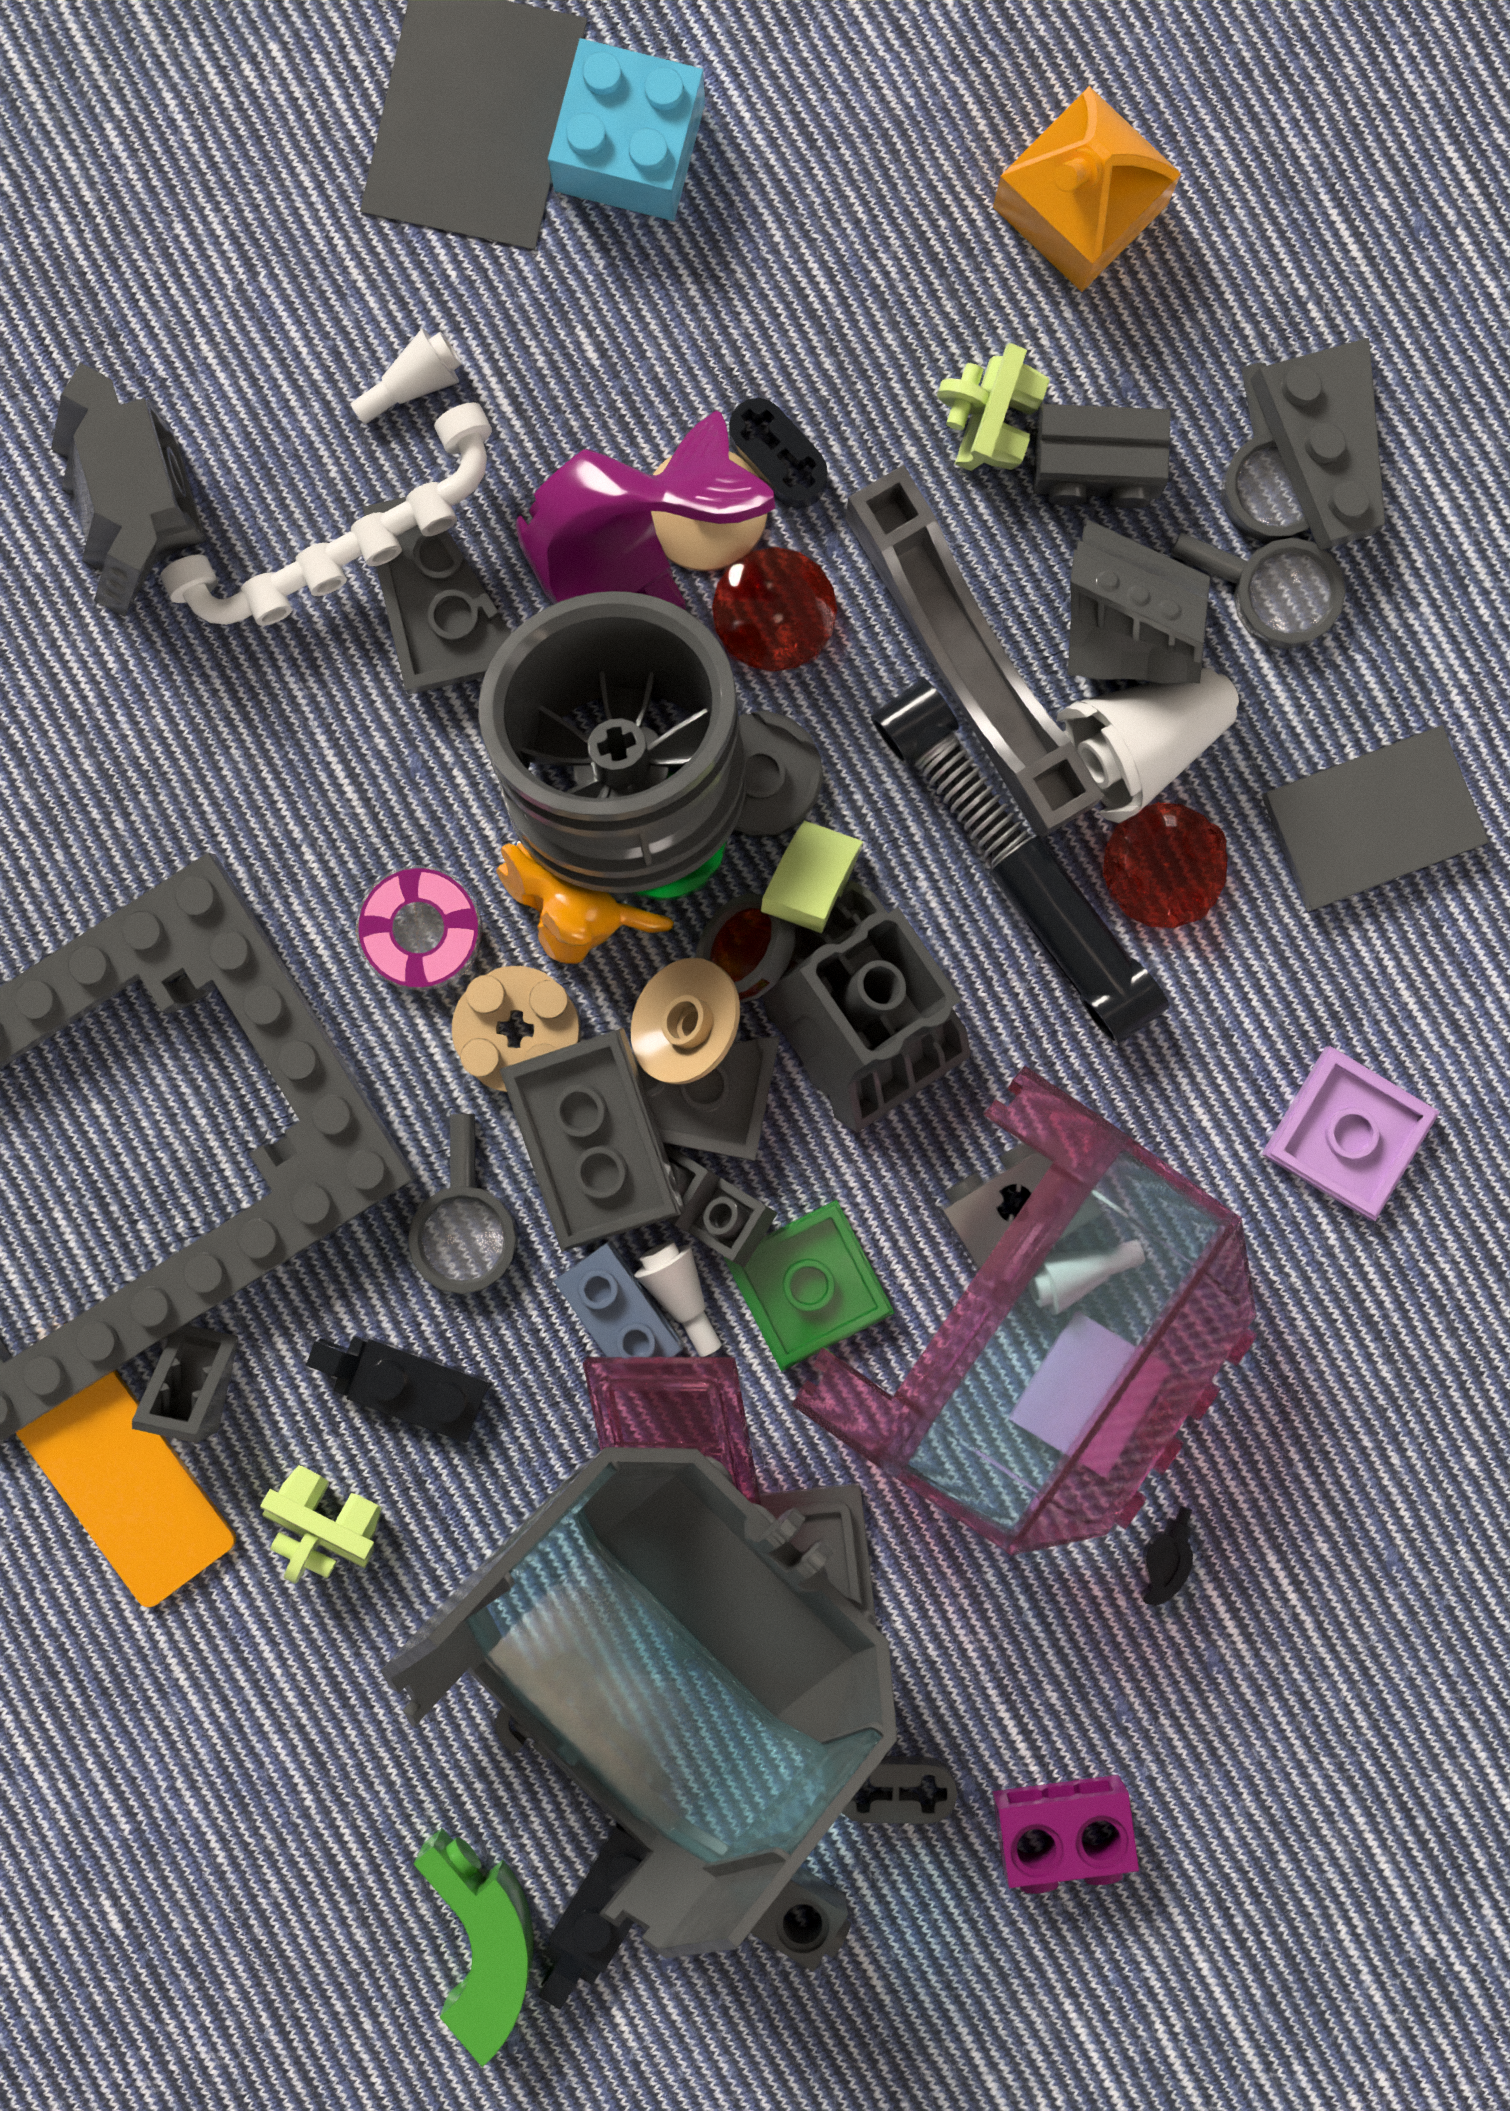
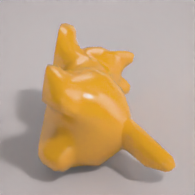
M520 841L517 842L516 846L508 843L501 847V854L505 863L496 869L500 881L513 899L539 912L538 940L546 954L560 963L578 964L583 962L591 949L607 941L623 925L647 933L666 932L673 928L674 922L669 917L650 913L624 903H617L608 892L586 889L558 878L538 864Z

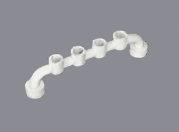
M474 402L458 405L442 414L435 422L434 428L445 451L451 454L461 453V464L457 472L440 483L430 482L415 488L407 495L405 502L385 513L377 512L360 518L351 526L350 532L330 543H318L302 550L296 556V561L275 573H263L249 579L242 585L241 592L226 599H217L210 593L217 586L218 579L206 556L191 555L176 560L168 565L160 575L171 601L175 603L187 602L197 616L209 623L228 625L253 615L256 623L260 626L274 624L286 618L292 612V607L286 596L308 585L313 596H322L336 591L347 581L341 566L363 555L368 566H378L393 560L402 551L396 536L416 525L419 526L424 536H433L448 530L457 521L452 506L474 492L485 475L487 454L483 442L491 435L492 428L481 405Z

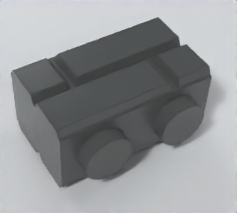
M1042 404L1035 426L1033 494H1048V501L1050 503L1061 506L1083 504L1087 501V496L1112 497V505L1119 508L1134 509L1148 506L1150 499H1159L1168 482L1170 409Z

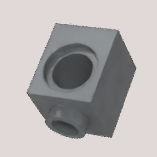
M800 1866L750 1933L814 1972L824 1954L831 1958L834 1957L848 1935L851 1922L846 1919L848 1916L846 1895ZM799 1904L810 1905L819 1912L815 1922L803 1927L791 1924L785 1918V1914L790 1908Z

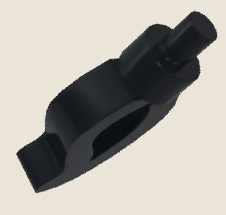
M1181 1505L1176 1519L1169 1517L1164 1531H1159L1145 1545L1143 1560L1149 1578V1585L1140 1594L1145 1604L1156 1606L1170 1600L1181 1589L1191 1572L1193 1553L1188 1539L1193 1527L1188 1524L1193 1510L1189 1507Z

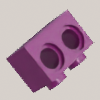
M1119 1775L992 1791L1002 1869L1009 1888L1020 1887L1022 1892L1039 1894L1057 1889L1059 1886L1058 1882L1084 1879L1087 1884L1108 1885L1122 1880L1123 1873L1139 1871L1129 1792ZM1106 1821L1113 1824L1112 1833L1105 1842L1098 1845H1090L1082 1841L1083 1832L1091 1823ZM1039 1829L1049 1834L1046 1846L1036 1853H1025L1017 1848L1020 1837L1027 1831Z

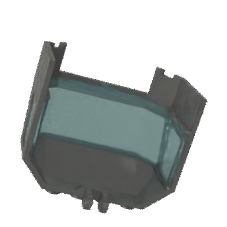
M605 1447L569 1475L438 1608L380 1671L391 1689L398 1693L404 1688L406 1689L412 1701L403 1712L411 1726L414 1727L467 1670L648 1852L646 1857L598 1915L617 1927L627 1917L645 1928L647 1931L642 1936L645 1945L666 1959L737 1949L897 1741L889 1641L874 1627L875 1620L872 1614L856 1600L846 1598L827 1579L828 1574L823 1565L830 1559L836 1548L826 1538L816 1541L806 1551H799L790 1542L800 1531L802 1523L806 1520L795 1507L787 1510L776 1519L761 1505L751 1503L733 1485L731 1474L719 1461L712 1457L704 1456L698 1449Z

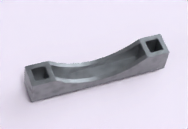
M904 465L900 466L849 496L846 521L1036 836L1039 835L1043 838L1092 809L1104 797L1102 791L1071 740L1036 699L998 642L957 566L935 515Z

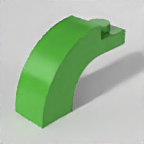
M441 1828L422 1845L413 1864L462 1921L471 1944L472 1966L466 1977L448 1993L440 2019L483 2068L506 2041L522 2007L534 1957L532 1917L522 1887L504 1860L500 1861L483 1876L479 1871L482 1867L481 1862L471 1846L460 1837H456L453 1840Z

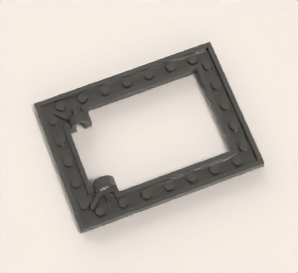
M206 853L1 986L0 1069L139 979L143 981L160 1011L165 1014L194 1004L217 987L300 1121L284 1131L286 1137L273 1144L262 1145L249 1153L271 1188L272 1193L13 1358L0 1339V1443L417 1179L216 854ZM183 973L187 974L186 977L176 982L170 983L172 980L179 977Z

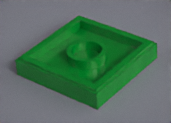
M837 1199L765 1235L745 1268L732 1262L725 1256L723 1257L781 1372L895 1314Z

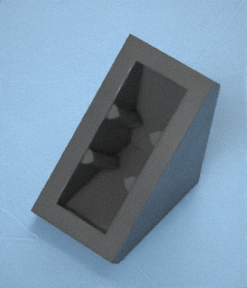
M186 1325L171 1334L132 1419V1429L197 1443L217 1433L237 1351L238 1336Z

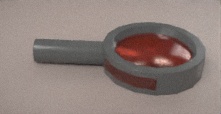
M746 893L730 899L719 908L704 927L696 950V958L711 961L728 973L736 986L740 1003L759 998L775 986L787 969L795 947L794 924L761 912L764 896L761 894Z

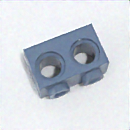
M611 1240L553 1282L629 1388L680 1352L685 1343L646 1288L635 1278V1273Z

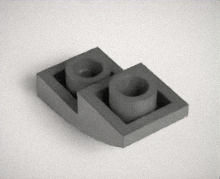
M663 1143L685 1208L681 1215L666 1220L690 1233L732 1262L745 1268L778 1213L681 1152Z

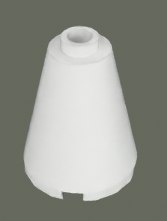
M1202 668L1200 683H1145L1074 702L1058 713L1056 721L1065 720L1066 730L1063 732L1073 743L1104 795L1101 801L1107 808L1098 813L1107 820L1120 823L1137 815L1235 722L1239 697L1235 686L1228 677L1223 674H1217L1209 668Z

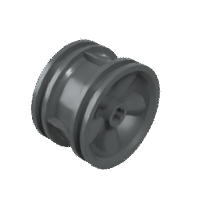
M597 592L576 596L545 608L521 624L498 649L488 666L480 690L478 704L480 730L494 773L500 783L501 794L512 827L523 847L538 864L558 878L586 889L609 893L640 892L670 884L687 876L707 862L723 846L735 828L742 812L746 796L747 775L743 743L738 727V704L732 669L720 643L703 623L686 610L657 597L632 592ZM652 696L672 702L692 714L691 717L661 737L652 729L642 725ZM603 698L607 721L599 724L590 735L586 736L563 719L566 714L574 709ZM530 763L573 766L574 779L578 785L565 792L557 790L530 773ZM669 768H681L667 779Z

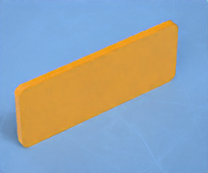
M115 1370L16 1432V1435L137 1601L144 1607H153L232 1549L236 1543V1534L166 1437L132 1429V1419L140 1402Z

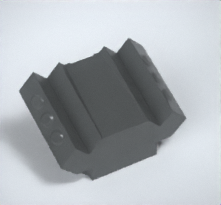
M80 362L60 396L51 450L68 459L62 490L73 496L84 534L86 546L82 561L102 571L94 601L125 617L154 564L180 549L207 542L178 438L174 435L168 421H163L150 399L142 398L119 405L112 379Z
M1087 519L1086 526L1083 528L1082 541L1078 540L1077 550L1074 549L1070 580L1071 626L1068 675L1092 679H1136L1172 684L1200 683L1210 576Z
M850 880L847 882L842 896L837 897L822 933L794 924L795 947L788 967L775 986L762 995L767 1019L774 1023L780 1032H783L804 1063V1068L808 1072L810 1083L830 1096L834 1118L858 1133L971 1056L967 1029L952 1008L962 1000L899 907L887 913L875 893ZM771 934L738 956L743 978L755 970L765 956L771 940Z

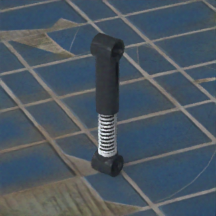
M921 678L871 715V720L877 732L898 760L905 766L918 765V769H923L924 771L923 776H932L930 785H939L937 794L946 795L943 803L953 804L950 812H959L957 821H966L964 830L973 831L970 839H979L977 848H986L984 857L993 858L991 862L993 869L989 872V875L1080 994L1082 1005L1091 1019L1114 1045H1121L1169 1009V1002L1155 979L1141 963L1128 955L1039 835L1034 838H1025L1028 835V831L1020 832L1018 828L1021 826V822L1014 824L1011 820L1014 817V813L1007 814L1005 812L1008 804L1000 805L998 800H1000L1001 795L993 796L991 791L994 790V786L987 788L984 784L987 781V777L980 778L978 776L981 768H972L971 764L974 762V759L970 758L967 761L964 757L967 750L963 749L960 752V741H958L959 738H955L956 734H954L959 729L957 719L944 698L928 680Z

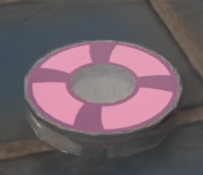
M411 865L390 871L369 888L358 907L355 934L361 956L376 976L399 989L425 992L450 986L469 971L481 951L483 923L477 900L461 880L440 868Z

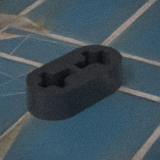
M753 398L739 404L732 412L729 422L730 443L736 454L754 470L759 478L773 490L774 496L786 506L799 509L809 507L818 502L825 492L828 476L826 461L821 453L783 411L770 400ZM751 419L756 424L763 423L765 420L769 421L768 437L776 447L771 451L758 437L752 438L749 442L744 439L746 436L745 421ZM786 457L798 470L804 469L807 465L812 468L810 474L811 487L806 489L800 483L795 484L791 488L786 485L788 469L781 462V459Z

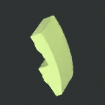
M804 820L788 845L762 899L761 912L822 933L837 897L842 896L861 852L863 841Z

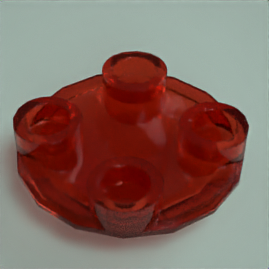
M773 547L751 551L730 565L717 583L712 612L716 633L724 644L725 651L732 659L743 662L748 667L777 672L798 668L803 664L813 662L820 656L823 647L832 636L837 616V605L834 588L818 564L801 552Z
M1155 803L1145 806L1137 815L1120 822L1114 828L1104 849L1103 876L1110 897L1126 916L1148 927L1176 928L1201 920L1208 914L1209 909L1216 904L1226 883L1228 856L1225 850L1227 840L1224 832L1219 826L1210 823L1204 815L1182 804Z

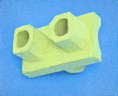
M1012 343L1006 345L1003 356H993L989 360L981 387L979 383L984 370L982 367L972 363L966 364L961 380L944 379L941 381L937 397L942 403L951 407L946 425L955 430H964L968 415L971 414L955 465L972 471L981 464L986 463L991 466L1012 470L1023 461L1030 441V434L1003 423L1008 406L1029 415L1033 414L1042 403L1050 381L1045 375L1023 364L1027 352L1026 349Z
M300 1465L286 1479L279 1492L269 1489L260 1505L264 1509L263 1517L303 1537L301 1542L279 1532L271 1545L270 1550L290 1559L284 1579L296 1584L306 1568L328 1579L337 1561L316 1551L318 1545L365 1569L374 1552V1542L371 1540L377 1528L381 1507L359 1495L351 1493L336 1522L315 1512V1509L329 1486V1481Z

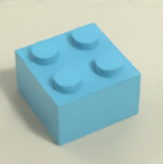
M580 38L548 156L554 191L675 221L705 106L703 69Z

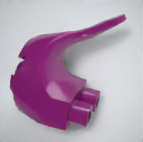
M716 410L690 430L679 444L666 468L658 475L646 474L604 454L590 449H583L560 467L534 493L536 501L529 509V514L533 518L529 525L522 516H519L516 519L515 526L520 548L552 605L580 595L617 591L657 597L686 610L685 601L673 580L670 564L657 537L651 511L667 512L715 524L740 523L762 516L775 509L773 490L764 481L729 459L726 423L722 413Z

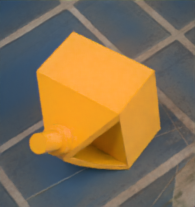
M1089 86L1000 176L993 208L1072 284L1083 292L1168 206L1181 173Z

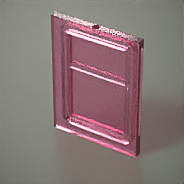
M735 1357L586 1358L583 1362V1368L600 1451L605 1447L698 1449L704 1456H709L719 1461L729 1471L733 1478V1485L751 1503L762 1506Z

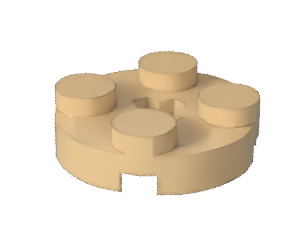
M505 966L473 979L467 986L466 992L459 999L452 1020L453 1044L464 1069L486 1086L503 1092H507L499 1069L578 1043L581 1036L578 1010L565 988L546 973L526 966ZM512 1012H523L524 1022L534 1025L533 1037H523L520 1047H509L508 1037L499 1034L500 1023L510 1021Z

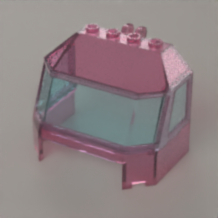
M1026 1066L1014 1077L1007 1089L1016 1095L1010 1105L1007 1107L998 1100H995L983 1115L1050 1160L1053 1164L894 1396L823 1347L813 1364L824 1372L821 1381L816 1386L807 1380L792 1403L793 1407L864 1458L1011 1556L1105 1536L1115 1523L1125 1530L1147 1499L1145 1495L1138 1491V1488L1151 1469H1154L1163 1475L1182 1448L1184 1442L1175 1435L1188 1416L1199 1421L1220 1392L1221 1388L1211 1382L1225 1360L1237 1366L1258 1335L1248 1328L1256 1316V1308L1242 1217L1225 1207L1105 1118Z

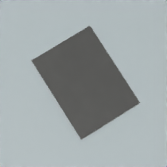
M408 0L360 212L535 250L551 182L548 156L579 39L584 37L588 18L506 0Z

